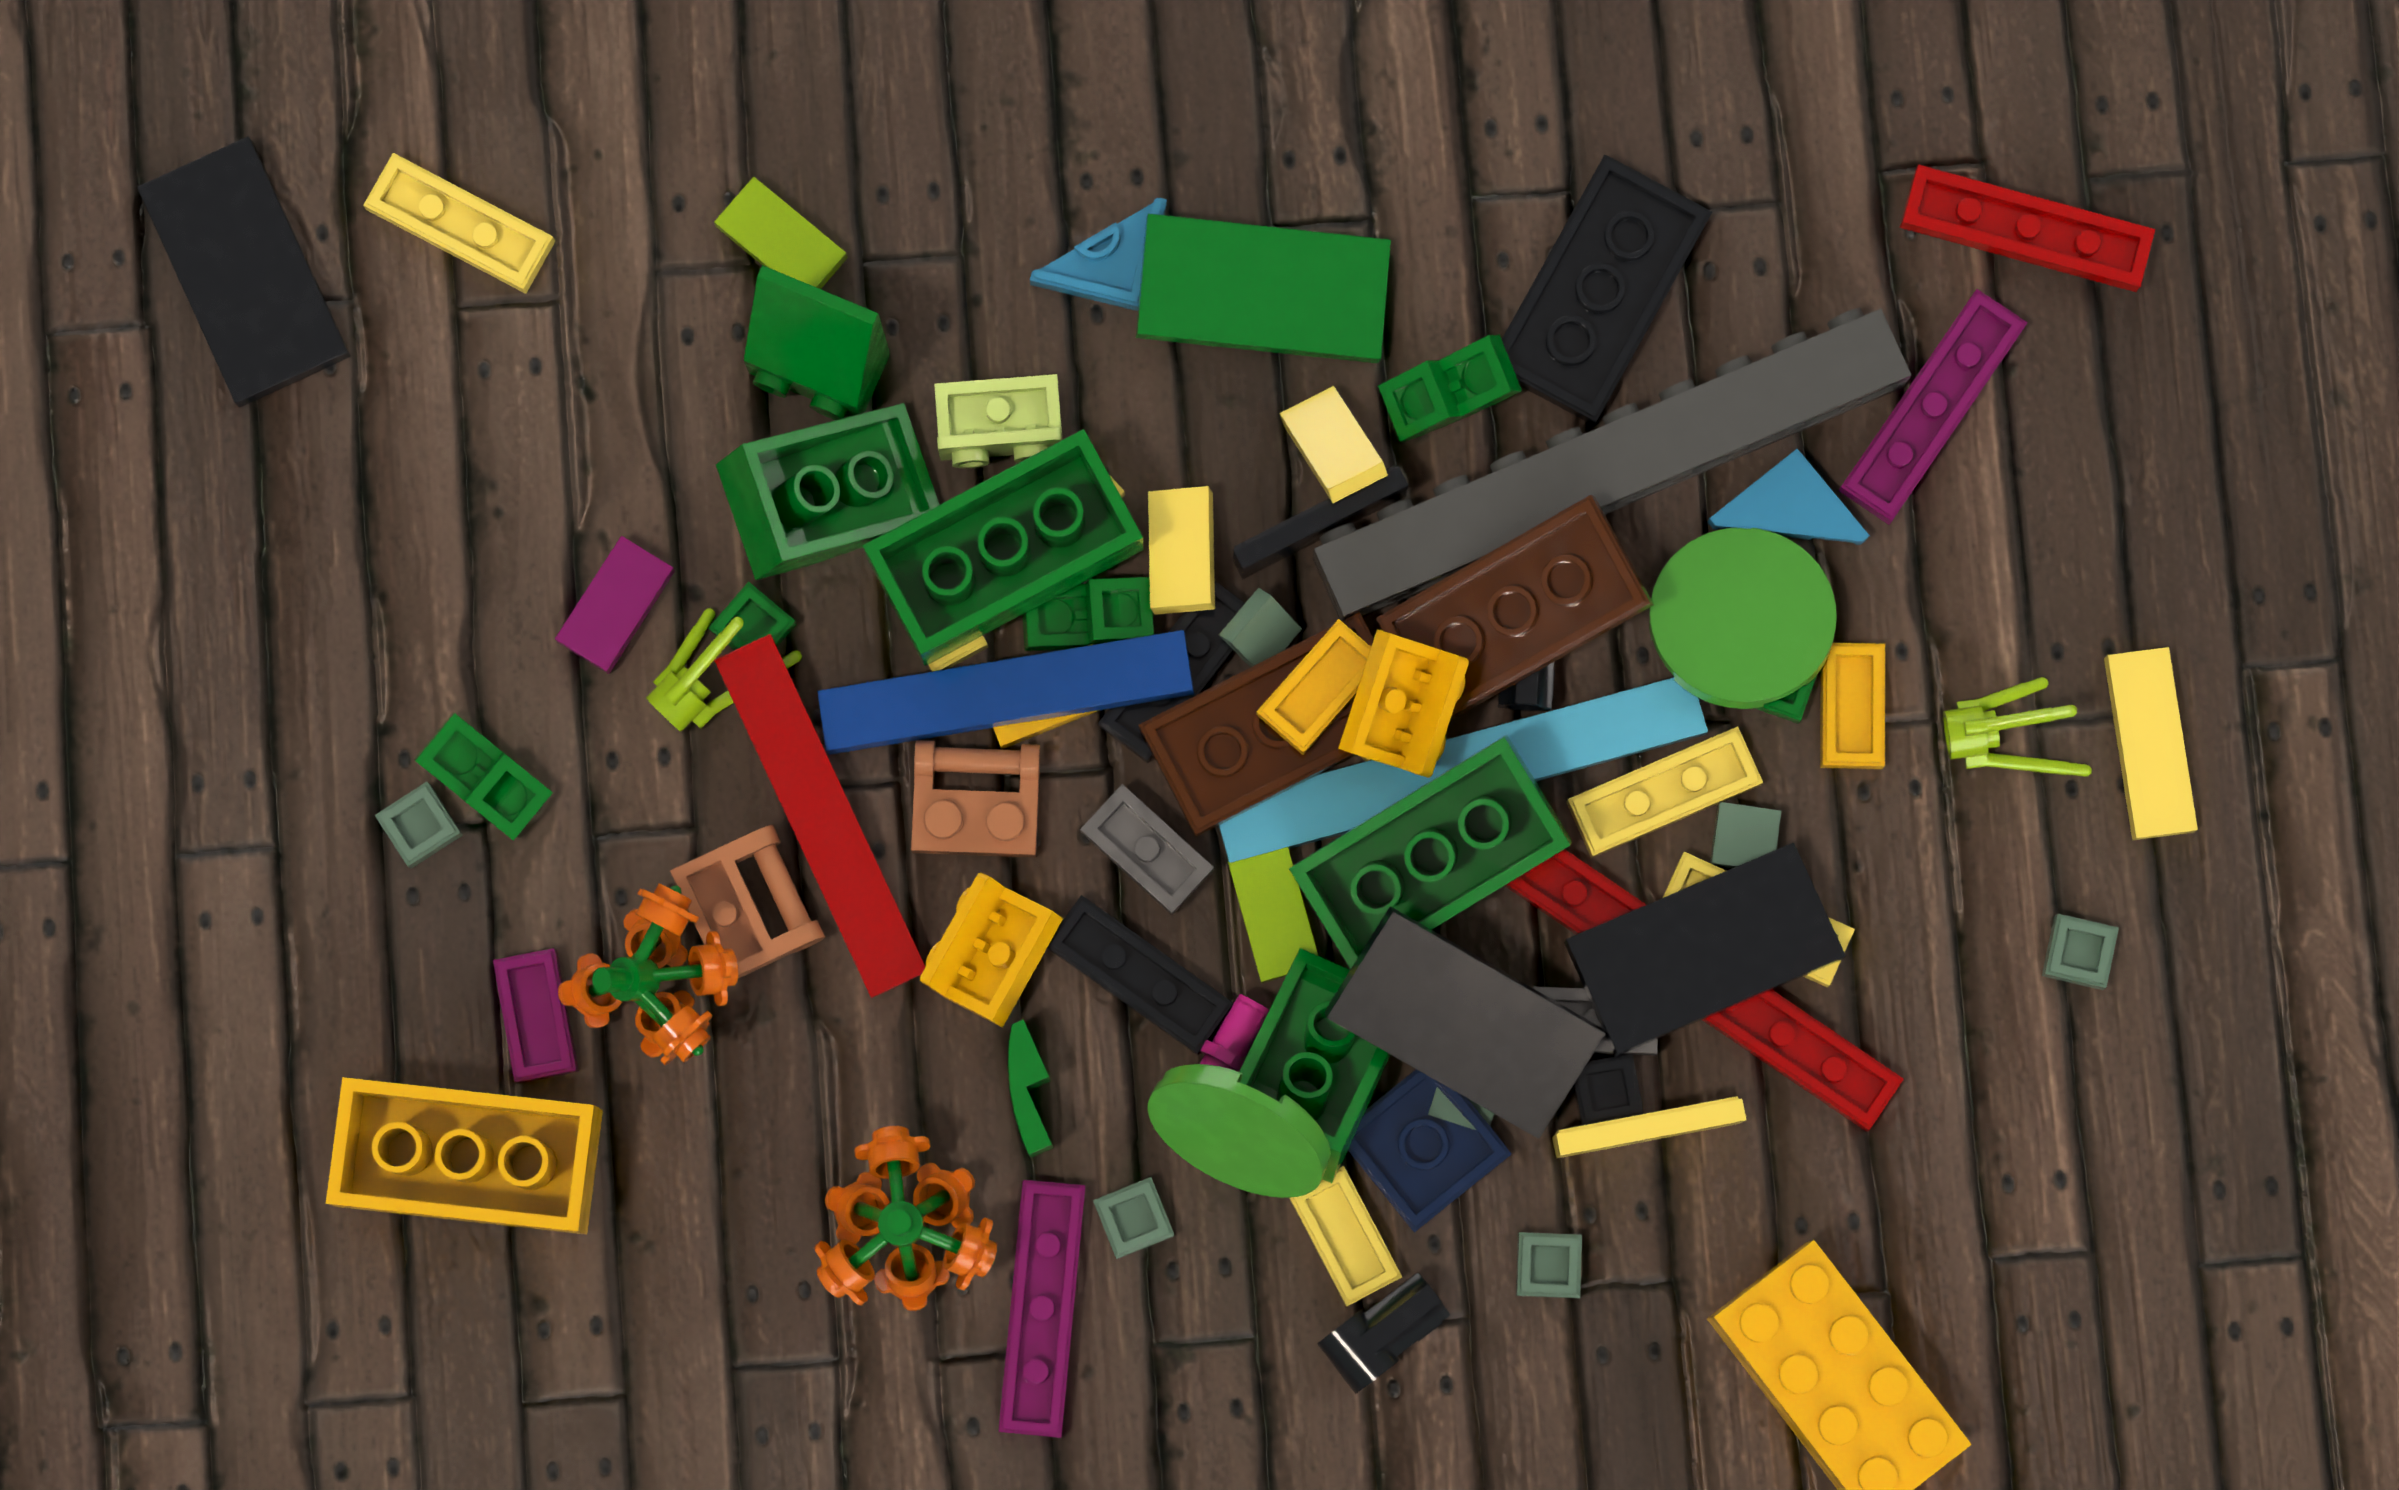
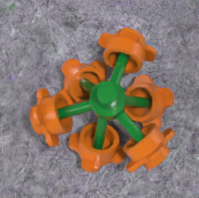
M658 883L654 893L645 889H639L637 894L643 897L639 908L631 910L624 918V927L629 931L625 938V950L628 957L617 958L609 965L602 963L601 958L593 953L581 956L577 960V971L572 978L559 985L558 996L563 1005L573 1006L583 1014L586 1025L591 1028L604 1027L610 1020L609 1012L617 1009L623 1001H634L639 1006L635 1016V1024L638 1031L644 1036L640 1045L641 1050L649 1057H658L663 1053L664 1056L660 1061L667 1065L676 1056L685 1063L694 1055L699 1056L703 1053V1046L711 1038L706 1029L710 1025L708 1021L713 1015L706 1011L700 1016L693 1009L695 1004L693 996L687 991L680 990L674 994L669 992L657 993L660 982L689 979L691 987L697 996L714 995L715 1004L717 1006H725L728 1002L727 987L735 986L738 980V963L736 955L731 948L723 949L717 931L708 932L706 945L692 946L688 955L687 949L681 943V935L689 921L697 923L699 917L687 911L692 900L682 895V890L679 886L675 885L668 888ZM688 958V965L682 966Z
M887 1126L874 1131L871 1142L858 1145L854 1149L857 1159L868 1160L869 1172L861 1173L856 1182L844 1188L833 1186L827 1192L825 1205L827 1209L834 1212L838 1223L836 1236L840 1242L831 1248L825 1241H820L815 1245L814 1249L822 1264L817 1268V1276L825 1289L833 1296L842 1298L847 1294L857 1305H863L868 1301V1295L863 1288L874 1279L875 1286L879 1292L892 1293L902 1300L905 1309L917 1311L927 1305L928 1295L937 1286L948 1282L950 1272L958 1275L956 1288L964 1291L969 1286L974 1275L984 1277L994 1264L997 1243L989 1239L993 1220L984 1217L978 1228L970 1225L974 1219V1213L969 1207L970 1191L975 1187L973 1175L965 1168H959L954 1172L942 1170L935 1163L931 1162L920 1167L918 1153L927 1151L930 1148L928 1137L910 1136L909 1129L902 1126ZM917 1171L919 1183L914 1190L913 1204L905 1202L903 1177ZM880 1178L889 1179L892 1203H890L887 1195L880 1190L882 1187V1180ZM924 1222L934 1226H943L951 1223L956 1229L950 1237L924 1226ZM877 1234L862 1248L855 1245L859 1242L861 1236ZM921 1239L946 1249L943 1261H934L932 1253L927 1248L914 1243ZM888 1243L898 1246L888 1255L885 1261V1269H880L875 1275L874 1268L869 1259Z

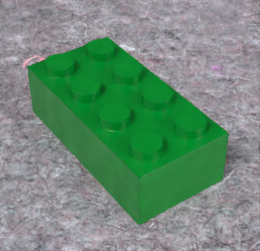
M1082 429L862 546L867 560L924 666L1138 554L1143 551V536L1087 433Z
M1505 735L1290 867L1289 870L1351 969L1390 906L1432 930L1569 847L1572 839L1508 735Z

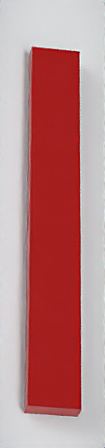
M1565 849L1504 885L1576 935L1647 905ZM1770 990L1703 1019L1708 1025L1866 1132L1871 1129L1904 1080V1078L1774 990Z

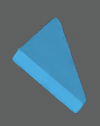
M1154 199L1152 204L1119 223L1115 222L1074 246L1073 250L1043 268L1033 270L1030 277V285L1138 311L1146 217L1148 214L1165 215L1167 199Z
M1798 449L1785 457L1707 521L1712 529L1716 530L1719 528H1758L1789 538L1807 540L1814 538L1851 542L1856 545H1861L1870 536Z

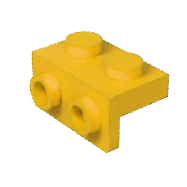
M1377 629L1338 749L1430 778L1436 762L1441 758L1445 749V735L1455 704L1464 691L1465 673L1469 660L1465 657Z
M980 872L977 874L972 885L960 896L956 913L943 937L930 950L926 959V967L920 976V982L949 1001L1003 1028L1063 918L1054 911L1004 887L992 877Z

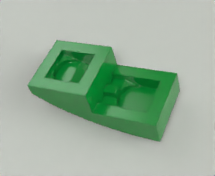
M1487 335L1440 360H1427L1378 385L1400 442H1406L1445 427L1522 391L1500 335Z
M1149 577L1089 579L1086 584H1079L1022 614L1024 650L1072 649L1091 644L1096 645L1154 635L1153 612L1150 609Z
M454 712L414 759L513 841L553 793Z
M1023 1019L1012 1024L1008 1044V1078L1013 1112L1019 1133L1030 1158H1033L1054 1147L1029 1091L1051 1080Z

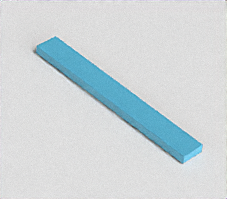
M1675 677L1446 739L1444 752L1436 762L1430 778L1375 760L1318 774L1219 825L1228 862L1232 863L1286 847L1291 849L1345 834L1505 735H1508L1535 781L1704 736L1708 733L1699 699L1683 689L1674 681Z

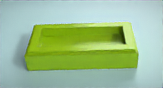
M754 176L714 221L716 228L761 265L819 289L827 283L848 258L847 253Z
M1282 848L1232 863L1228 862L1261 984L1286 977L1300 948L1318 956L1299 885L1289 870L1293 866L1289 848Z

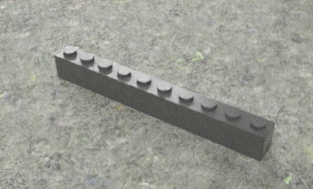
M1861 308L1847 311L1827 323L1829 331L1810 339L1807 338L1804 331L1790 335L1771 346L1774 353L1753 363L1749 356L1746 355L1723 364L1715 370L1718 378L1699 386H1695L1692 379L1679 382L1659 393L1661 402L1640 411L1636 403L1625 405L1605 415L1602 418L1605 425L1583 434L1580 427L1571 428L1547 440L1546 444L1549 449L1529 458H1526L1523 451L1509 454L1490 465L1491 474L1470 482L1467 475L1455 477L1433 489L1436 497L1413 506L1410 499L1401 500L1377 512L1376 515L1379 521L1359 530H1356L1354 523H1348L1328 531L1320 537L1322 545L1314 548L1313 561L1338 618L1343 621L1360 612L1362 617H1365L1417 595L1589 495H1593L1596 498L1604 514L1610 513L1904 388L1911 377V373L1882 309L1880 308L1866 315L1863 314Z

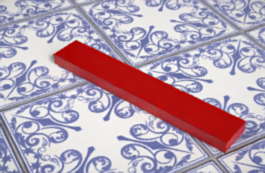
M768 634L715 659L716 666L870 997L879 996L921 976L926 966L772 635Z

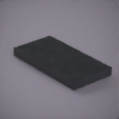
M249 136L137 187L232 398L239 408L351 357L253 141Z
M1604 155L1502 338L1520 386L1595 426L1706 226L1712 211L1617 160Z
M1794 842L1572 936L1564 942L1602 1029L1606 1033V1038L1615 1057L1843 960L1846 957Z
M1391 906L1324 1011L1327 1019L1538 1139L1606 1034L1600 1026Z

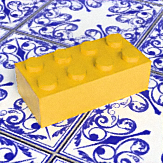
M342 1077L326 1204L342 1208L587 1235L603 1110L591 1104Z
M1815 1240L1804 1243L1707 1318L1837 1490H1914L1972 1445Z

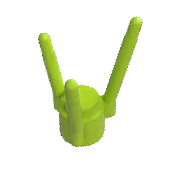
M712 608L704 610L669 665L653 681L656 687L646 699L680 732L692 721L702 729L715 714L734 703L729 691H726L706 704L703 700L711 691L698 678L743 627L744 621L741 617H734L690 668L687 669L685 667L686 662L716 615ZM795 650L782 657L786 668H790L802 659L800 651Z
M2044 677L2012 686L1979 699L1956 702L1957 709L1944 710L1943 712L1944 732L1950 760L1964 758L1966 769L1996 767L2083 777L2089 776L2092 772L2091 767L2087 764L1988 753V748L2000 747L1999 730L2074 717L2077 714V707L2074 705L2049 707L2003 716H1996L1995 710L1986 711L2047 688L2048 680Z

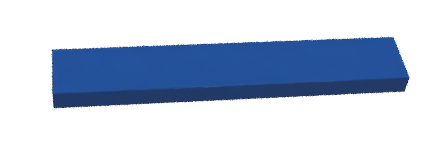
M1184 630L817 691L825 750L829 755L1195 694Z

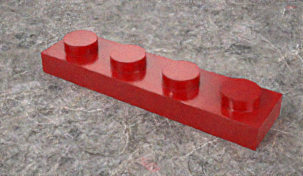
M1919 164L1914 171L1899 227L2137 292L2141 287L2156 230Z

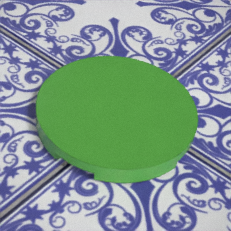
M1758 528L1720 529L1704 534L1687 543L1664 566L1657 578L1651 597L1654 604L1650 607L1649 612L1651 640L1654 642L1660 659L1675 677L1674 681L1692 695L1714 705L1727 708L1753 709L1764 707L1766 703L1784 698L1802 686H1807L1826 662L1836 630L1837 613L1835 598L1829 580L1820 565L1808 552L1782 535Z
M1189 1064L1166 1071L1163 1079L1157 1083L1149 1098L1148 1115L1159 1136L1185 1161L1225 1184L1263 1196L1279 1198L1299 1197L1312 1192L1319 1186L1331 1156L1330 1145L1318 1123L1298 1103L1287 1095L1282 1096L1278 1102L1263 1092L1240 1083L1242 1080L1241 1072L1220 1066Z

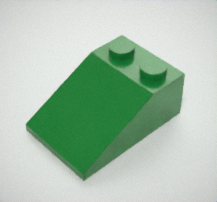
M762 265L757 276L744 354V363L749 374L755 376L753 384L768 393L782 398H786L789 391L811 399L809 407L812 410L833 420L843 419L846 414L854 416L865 413L890 356L879 314Z
M904 403L744 443L716 464L755 580L807 567L863 548L862 545L940 505Z
M1300 948L1239 1071L1242 1073L1240 1083L1259 1090L1278 1102L1282 1096L1287 1095L1313 1117L1323 1130L1331 1149V1156L1322 1179L1333 1183L1391 1054L1326 1018L1324 1011L1350 970Z

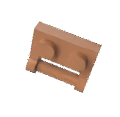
M916 740L912 853L1036 858L1040 745L1021 744V750L935 747V741ZM935 772L1020 775L1019 792L934 789Z
M774 825L765 826L670 870L676 885L682 890V895L692 900L688 911L699 917L697 923L694 924L704 945H706L707 933L717 931L723 949L731 948L734 951L738 963V979L792 953L804 950L825 938L818 920L811 921L778 851L777 846L781 843V840ZM751 857L755 858L788 929V932L773 939L770 937L737 863Z

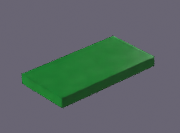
M1148 214L1145 225L1136 338L1378 364L1382 354L1391 240Z

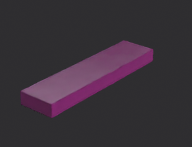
M1976 289L1838 491L1890 525L2028 322Z
M1023 1180L998 1432L1062 1438L1085 1185Z

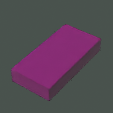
M621 536L555 637L556 642L607 674H610L675 573L674 568Z
M552 948L493 960L514 1082L520 1084L579 1072L567 1006L561 1003L558 996V988L563 981L557 950Z

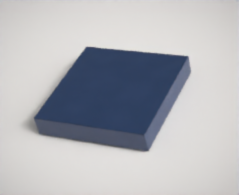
M1417 1069L1366 1109L1348 1149L1414 1233L1512 1155L1466 1097ZM1437 1087L1476 1130L1428 1115Z

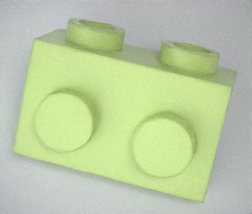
M1057 374L934 384L938 452L941 461L952 460V466L955 468L983 467L989 464V457L1014 455V462L1020 463L1062 440Z

